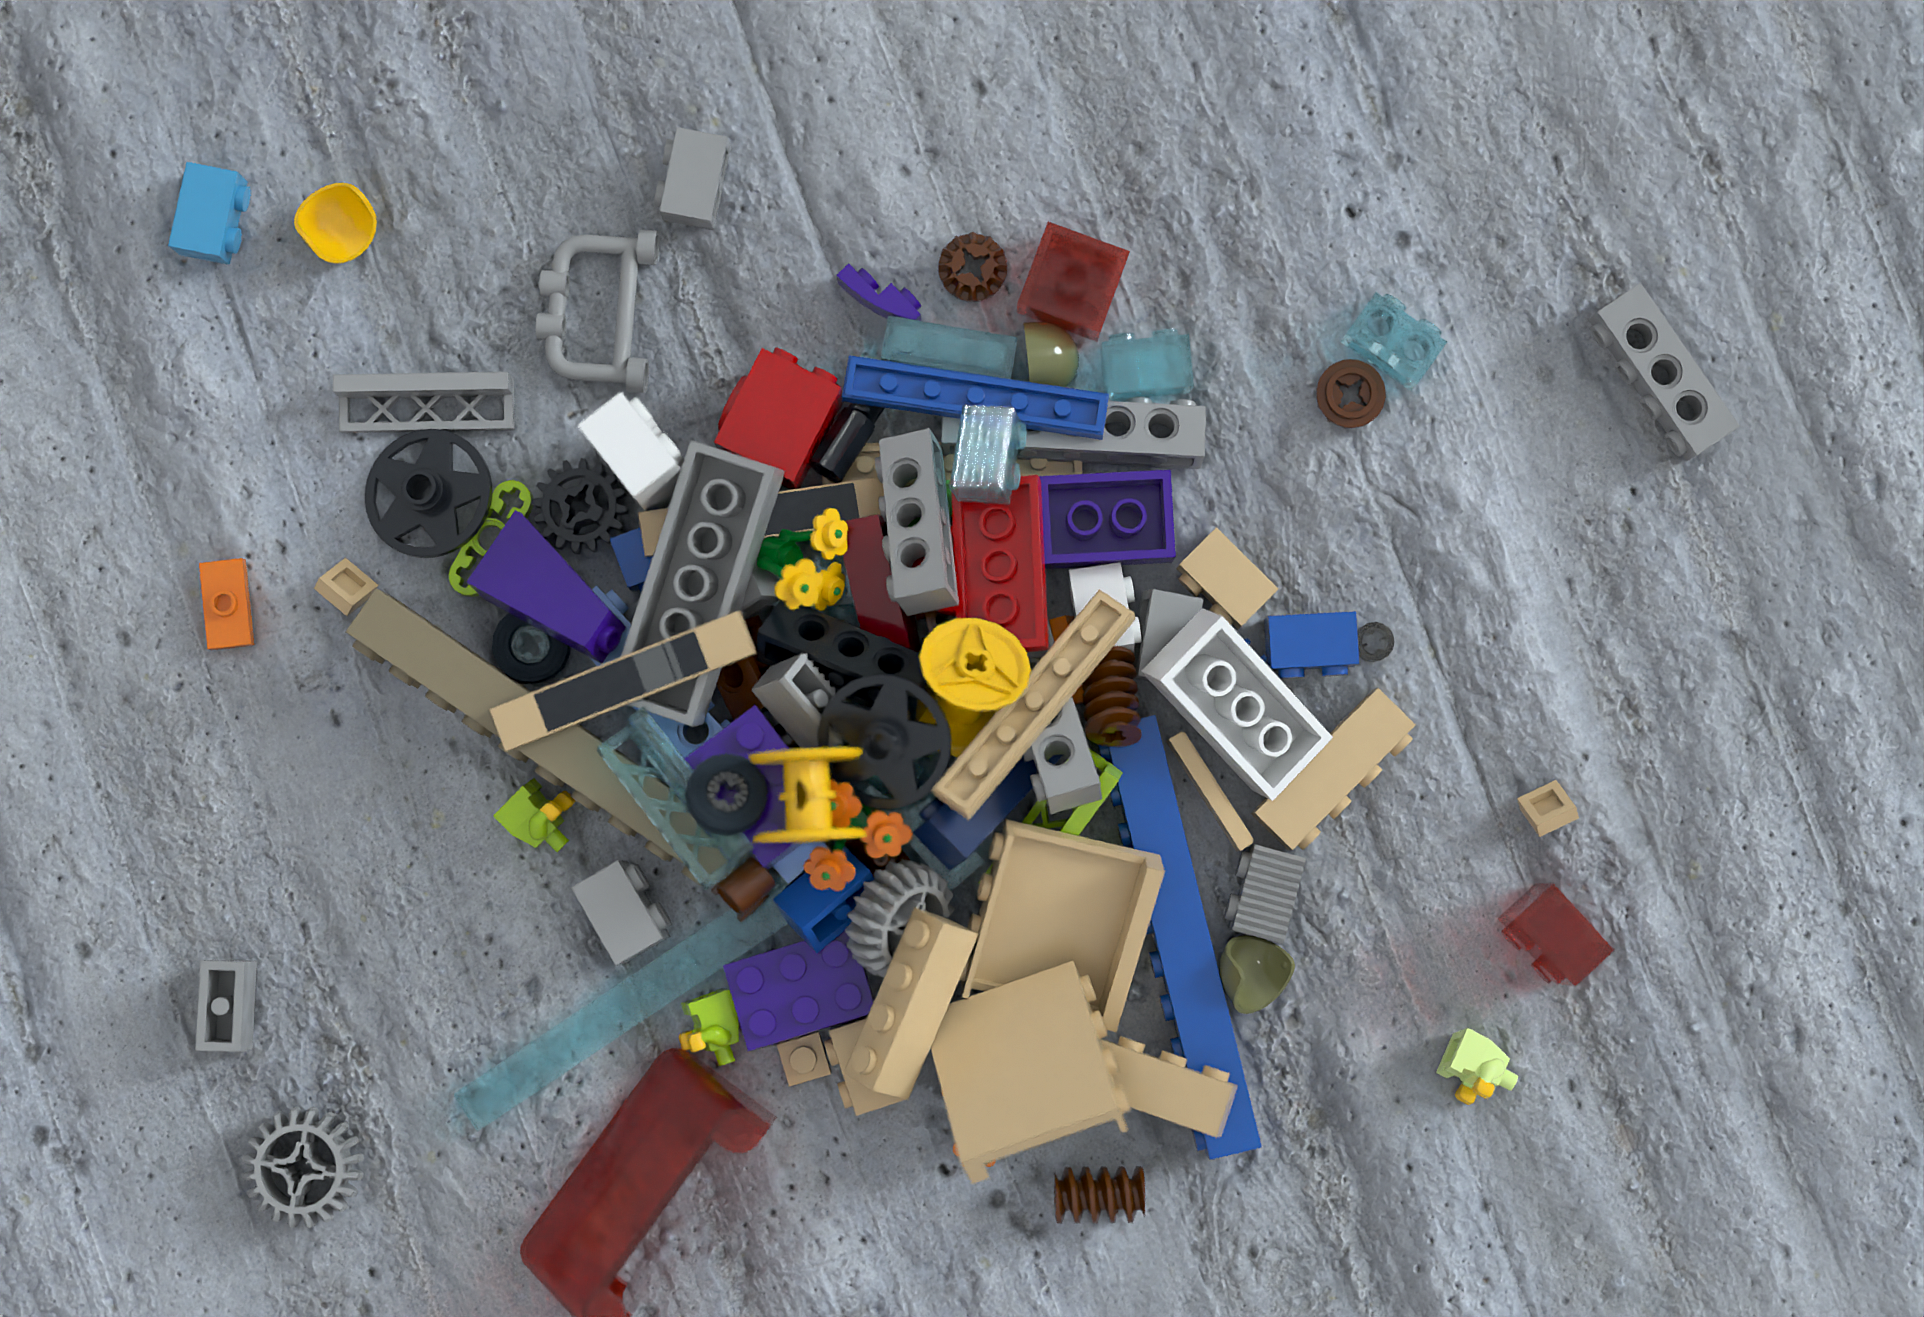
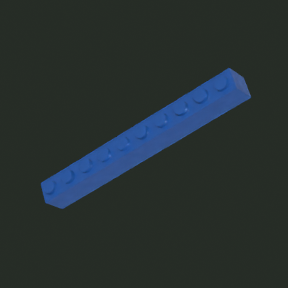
M1156 715L1140 718V723L1137 727L1141 729L1142 737L1137 743L1124 747H1106L1098 744L1097 746L1100 756L1123 772L1121 778L1109 793L1112 806L1120 805L1124 818L1123 823L1117 824L1122 846L1160 855L1165 870L1146 935L1152 934L1156 951L1149 952L1154 977H1163L1167 993L1159 996L1165 1021L1173 1020L1177 1037L1170 1039L1172 1052L1187 1059L1185 1067L1201 1073L1204 1065L1230 1073L1228 1082L1238 1085L1221 1137H1214L1192 1129L1197 1151L1205 1150L1206 1156L1212 1160L1261 1148L1262 1145Z

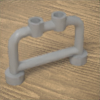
M640 229L638 238L585 234L572 236L563 241L555 251L552 270L541 271L539 281L540 296L549 297L548 313L537 314L536 337L537 339H545L546 360L551 369L558 375L572 380L626 383L627 392H647L649 381L648 359L631 358L638 264L657 265L660 249L658 230ZM579 252L622 254L612 365L570 362L562 353L563 340L566 335V299L570 290L569 264L571 258Z

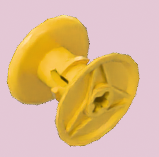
M978 618L953 619L937 626L924 639L920 653L923 677L935 694H937L935 699L942 707L950 726L952 739L951 756L959 757L1000 708L1015 702L1027 688L1031 672L1027 652L1018 639L998 624ZM927 708L920 721L937 725L936 720Z
M817 748L749 754V760L754 764L783 765L784 793L779 794V801H785L786 817L785 831L759 833L753 838L752 843H809L867 837L866 832L861 828H832L831 799L836 798V791H830L829 762L856 759L861 755L862 749Z

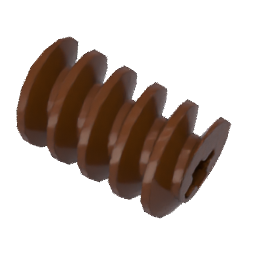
M1113 646L1082 683V689L1084 690L1083 704L1085 706L1084 718L1087 722L1085 725L1086 737L1091 742L1101 746H1130L1137 743L1142 737L1141 729L1137 727L1140 723V714L1136 712L1139 707V700L1135 696L1138 687L1137 682L1133 680L1137 676L1136 667L1132 665L1135 661V654L1125 647Z
M1065 1166L1061 1179H1058L1054 1172V1208L1057 1224H1062L1066 1211H1071L1075 1223H1080L1084 1211L1089 1212L1093 1223H1098L1102 1211L1107 1212L1110 1223L1116 1222L1120 1210H1124L1128 1223L1134 1222L1138 1210H1142L1145 1217V1176L1143 1167L1136 1166L1131 1179H1129L1123 1166H1118L1114 1179H1111L1106 1166L1100 1167L1096 1179H1093L1088 1166H1083L1078 1179L1075 1178L1070 1166Z

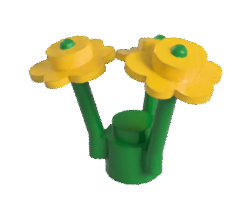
M827 508L822 515L815 516L813 520L814 531L793 532L782 529L779 537L769 536L762 541L757 557V567L767 570L780 578L775 585L774 592L779 599L785 600V605L790 609H797L800 604L803 606L815 604V609L823 611L827 605H834L843 594L845 575L841 573V564L832 562L827 570L823 569L818 573L815 571V564L811 560L803 559V553L796 544L797 541H811L812 547L816 551H821L822 557L825 560H832L835 555H843L847 550L848 527L845 521H840V515L834 508Z

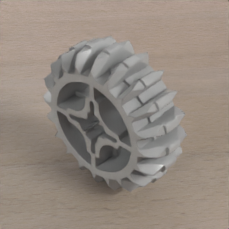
M904 859L897 864L889 862L885 871L875 870L874 880L872 882H863V893L860 897H854L857 902L855 910L847 914L851 918L852 923L845 929V932L850 936L847 947L852 950L853 959L858 961V964L866 968L870 973L878 977H885L914 907L947 919L953 913L955 908L949 903L953 893L947 889L948 882L940 874L934 872L933 868L923 863L918 864L917 862Z
M294 1107L290 1109L289 1120L282 1112H278L273 1115L275 1127L267 1122L261 1123L258 1126L264 1139L260 1137H251L249 1139V1146L258 1152L257 1154L250 1153L243 1156L242 1161L246 1164L254 1165V1170L243 1173L242 1179L244 1181L255 1179L257 1186L248 1190L247 1196L252 1198L261 1194L264 1200L258 1204L257 1210L264 1212L273 1206L275 1208L271 1215L273 1222L281 1221L285 1214L288 1213L287 1223L288 1227L291 1228L298 1226L301 1216L307 1228L316 1225L317 1214L326 1223L334 1218L331 1206L339 1212H343L348 1208L347 1202L342 1195L353 1198L358 1194V1189L348 1183V1181H357L363 1178L364 1173L360 1170L352 1169V1164L363 1161L364 1155L362 1153L350 1154L349 1148L358 1144L359 1139L356 1136L347 1140L343 1139L341 1135L349 1128L346 1122L339 1124L334 1129L331 1127L335 1119L334 1113H326L318 1122L319 1111L317 1107L308 1108L305 1118L300 1107ZM292 1131H302L301 1140L296 1142L294 1152L291 1155H272L276 1145L286 1134ZM316 1135L329 1145L334 1154L336 1165H334V1162L324 1160L318 1152L319 1140L315 1139ZM305 1157L308 1159L305 1164L310 1163L311 1169L317 1171H312L301 1177L298 1174L301 1170L296 1171L295 1165L289 1163L297 1162ZM271 1169L272 1172L282 1174L286 1178L288 1183L287 1194L291 1195V1199L277 1188L272 1178ZM315 1179H335L329 1192L320 1201L304 1203L305 1195L310 1192L312 1182Z

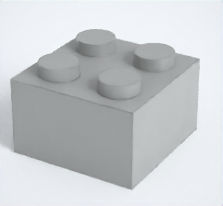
M617 860L571 887L615 965L627 963L671 937L666 928L672 925L661 903L658 902L656 904L654 902L652 904L644 891L650 887V884L639 865H630L628 861Z

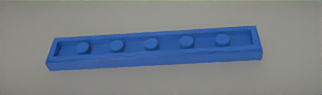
M850 355L848 357L842 392L843 402L1099 440L1103 439L1109 394Z

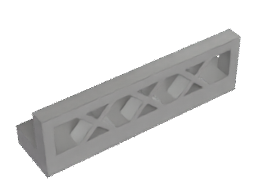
M509 372L333 374V392L339 396V432L341 433L414 432L423 429H440L445 431L515 430L514 378ZM487 396H504V420H485L475 409ZM433 397L426 405L419 399ZM444 397H455L466 407L453 421H442L432 411ZM462 397L476 398L468 404ZM368 398L379 408L367 422H350V399ZM375 398H389V400L382 406ZM400 398H412L422 407L410 421L399 422L389 412ZM472 413L478 420L465 419ZM429 414L435 421L421 420ZM386 415L392 422L378 421Z

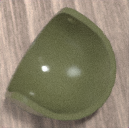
M1024 322L1023 330L1025 333L1029 382L1067 387L1075 377L1079 366V353L1073 338L1063 328L1052 323Z
M1248 935L1232 938L1226 944L1219 961L1222 987L1235 1009L1243 1014L1257 1012L1273 1002L1288 985L1295 970L1293 958L1284 949L1266 939Z

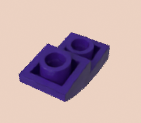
M849 263L836 274L837 283L850 296L874 313L890 321L916 328L921 323V314L917 310L922 306L905 287L898 291L891 283L878 295L876 290L879 288V285L864 268L857 272Z

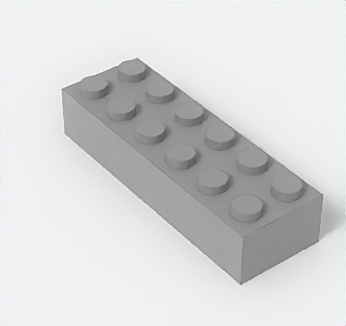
M690 441L621 657L740 611L785 474L784 470L699 442ZM721 668L628 705L689 726L703 725Z

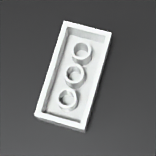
M620 392L578 424V426L645 511L667 508L670 506L684 458L665 432L662 433L640 400L635 397L629 402L623 393Z
M1203 608L1141 671L1252 791L1272 801L1333 738L1225 618Z

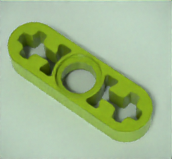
M515 480L504 481L493 491L490 510L485 522L477 534L462 546L450 567L449 581L453 589L467 597L479 596L470 585L466 588L462 587L464 579L459 574L463 568L471 570L477 561L476 558L469 556L472 549L483 557L486 554L487 550L481 547L479 541L482 531L488 527H497L502 530L505 526L500 520L490 518L494 511L500 516L503 515L507 504L502 500L505 493L513 495L516 490L521 491L519 498L524 502L520 509L513 507L506 518L509 520L516 510L528 519L534 506L532 504V499L534 498L531 491L523 483Z

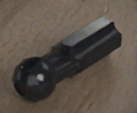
M850 403L848 407H844L811 457L809 465L828 480L835 483L842 482L874 432V424L885 408Z

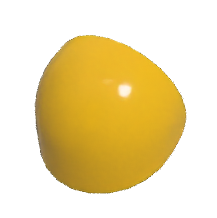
M334 183L316 190L302 202L295 214L294 226L303 241L319 258L331 263H345L360 256L369 247L376 232L377 220L372 205L357 187L348 183Z

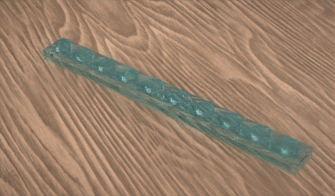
M779 876L774 880L775 886L769 893L770 897L744 922L740 923L736 919L738 914L732 909L728 910L454 1093V1097L476 1131L483 1129L722 969L723 965L731 963L788 925L772 900L789 885L785 879Z

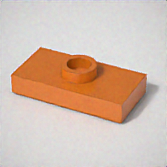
M237 558L199 563L207 649L220 650L254 646L246 559Z

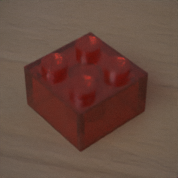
M1047 222L1018 300L1016 313L1041 322L1055 324L1068 332L1098 342L1130 251Z
M1554 883L1534 884L1497 918L1505 926L1501 931L1505 939L1515 949L1520 951L1523 948L1535 959L1531 963L1532 968L1548 984L1553 981L1557 985L1562 984L1576 987L1615 951Z

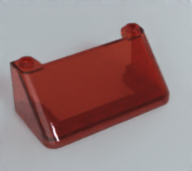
M682 1048L665 1050L655 1059L525 1236L520 1248V1256L523 1263L572 1317H632L633 1314L626 1310L623 1302L624 1291L628 1283L617 1275L714 1141L733 1153L748 1152L760 1142L777 1116L690 1052L684 1051Z

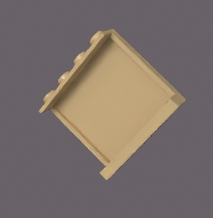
M1005 819L1002 833L995 832L992 837L989 859L994 861L990 874L983 873L979 883L977 899L982 900L979 914L972 913L967 926L968 929L977 933L978 937L959 979L962 998L968 999L971 989L987 991L1074 961L1080 977L1088 974L1094 988L1097 1000L1089 1002L1092 1012L1099 1010L1106 1030L1117 1032L1165 870L1161 856Z
M1074 961L975 994L968 999L964 998L949 1003L931 1045V1051L960 1163L972 1184L989 1179L986 1163L1115 1119L1121 1133L1128 1131L1123 1113L1131 1111L1122 1084L1114 1086L1112 1075L1119 1073L1117 1063L1111 1048L1103 1049L1100 1039L1108 1036L1100 1011L1092 1012L1089 1003L1097 1000L1089 975L1080 977Z

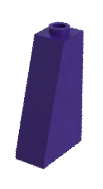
M516 510L467 580V583L486 601L603 664L609 653L617 648L621 635L627 628L532 523Z

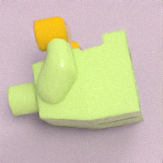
M1469 1028L1452 1034L1436 1073L1445 1078L1452 1076L1460 1078L1462 1082L1455 1093V1097L1467 1105L1473 1104L1477 1095L1484 1099L1490 1098L1496 1086H1501L1511 1091L1518 1080V1075L1506 1069L1510 1058L1492 1040Z

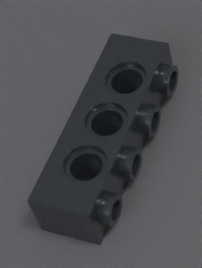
M780 599L757 631V661L773 666L797 655L807 654V659L813 661V667H818L819 674H824V680H829L830 687H835V693L850 682L867 675L894 674L920 684L934 698L937 695L923 677L920 663L921 652L913 651L892 642L886 637L877 636L862 630L845 620H838L816 611L810 606L800 604L797 609H790L785 605V600ZM883 684L860 688L846 698L872 708ZM908 691L910 719L920 721L927 710V706Z

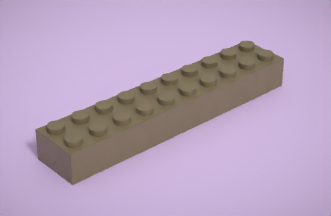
M378 588L374 590L346 630V633L356 639L352 645L353 648L373 661L376 660L383 664L387 660L393 664L388 672L409 686L412 685L419 689L422 684L429 690L425 695L427 699L446 711L449 710L455 713L458 709L463 712L465 716L461 722L482 736L485 735L491 738L495 734L500 738L489 709L532 693L525 686L508 677L503 671L395 597ZM580 724L511 751H505L518 761L522 760L526 763L530 758L539 764L534 772L551 784L563 787L566 783L574 788L575 791L571 797L589 810L599 812L603 808L612 814L607 822L624 834L635 837L638 832L647 838L648 841L644 847L662 860L671 862L674 857L682 862L685 866L681 873L702 887H707L709 882L717 884L728 874L747 846L739 834L723 836L712 834L700 827L690 815L684 795ZM501 741V742L499 743L498 747H499L500 749H502L503 751H505V749H504V747H503V744H502V741Z

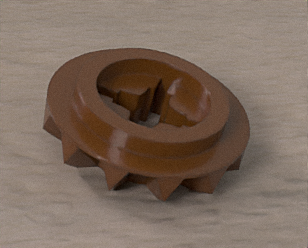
M975 232L955 236L942 250L938 264L939 277L945 289L960 300L977 302L990 298L1001 288L1006 278L1007 261L1003 248L991 236H984ZM966 251L968 256L971 255L974 260H983L988 257L985 263L980 266L982 282L971 272L956 275L965 267V255L963 252Z
M1356 359L1338 361L1328 367L1319 379L1316 387L1317 405L1326 416L1328 422L1339 425L1344 429L1363 427L1372 422L1384 406L1386 398L1384 381L1377 370L1366 362ZM1359 380L1363 383L1360 385V390L1357 393L1362 404L1351 401L1341 409L1339 404L1341 403L1343 393L1339 390L1340 387L1338 385L1350 388L1353 384L1356 385Z

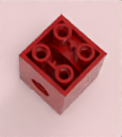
M775 347L773 352L761 348L748 376L745 375L740 378L724 406L718 422V430L720 431L714 440V444L717 449L784 470L785 474L781 485L790 490L799 489L811 468L809 465L811 457L830 430L844 403L842 401V389L836 383L838 378L818 367H814L813 371L810 372L797 364L799 360L797 357L780 348Z

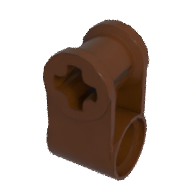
M747 856L711 889V892L715 896L720 895L724 902L738 914L736 919L742 923L770 897L769 893L775 886V882L769 872L756 859Z

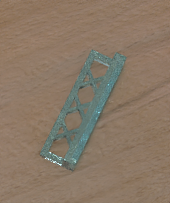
M644 707L629 716L625 728L597 746L596 751L705 891L749 860L754 847L743 833L730 836L712 834L696 823L695 836L677 834L669 825L671 810L689 813L685 793L688 779L693 769ZM631 738L642 752L640 766L621 763L612 750ZM646 759H648V761L652 764L654 768L645 767ZM630 774L639 775L638 783L633 779V777ZM644 776L662 778L669 786L667 801L647 797L642 790ZM674 794L681 803L673 802ZM658 809L666 810L665 818L658 811ZM701 828L709 838L700 837ZM684 843L693 845L692 853ZM699 846L717 848L727 862L708 875L697 861Z

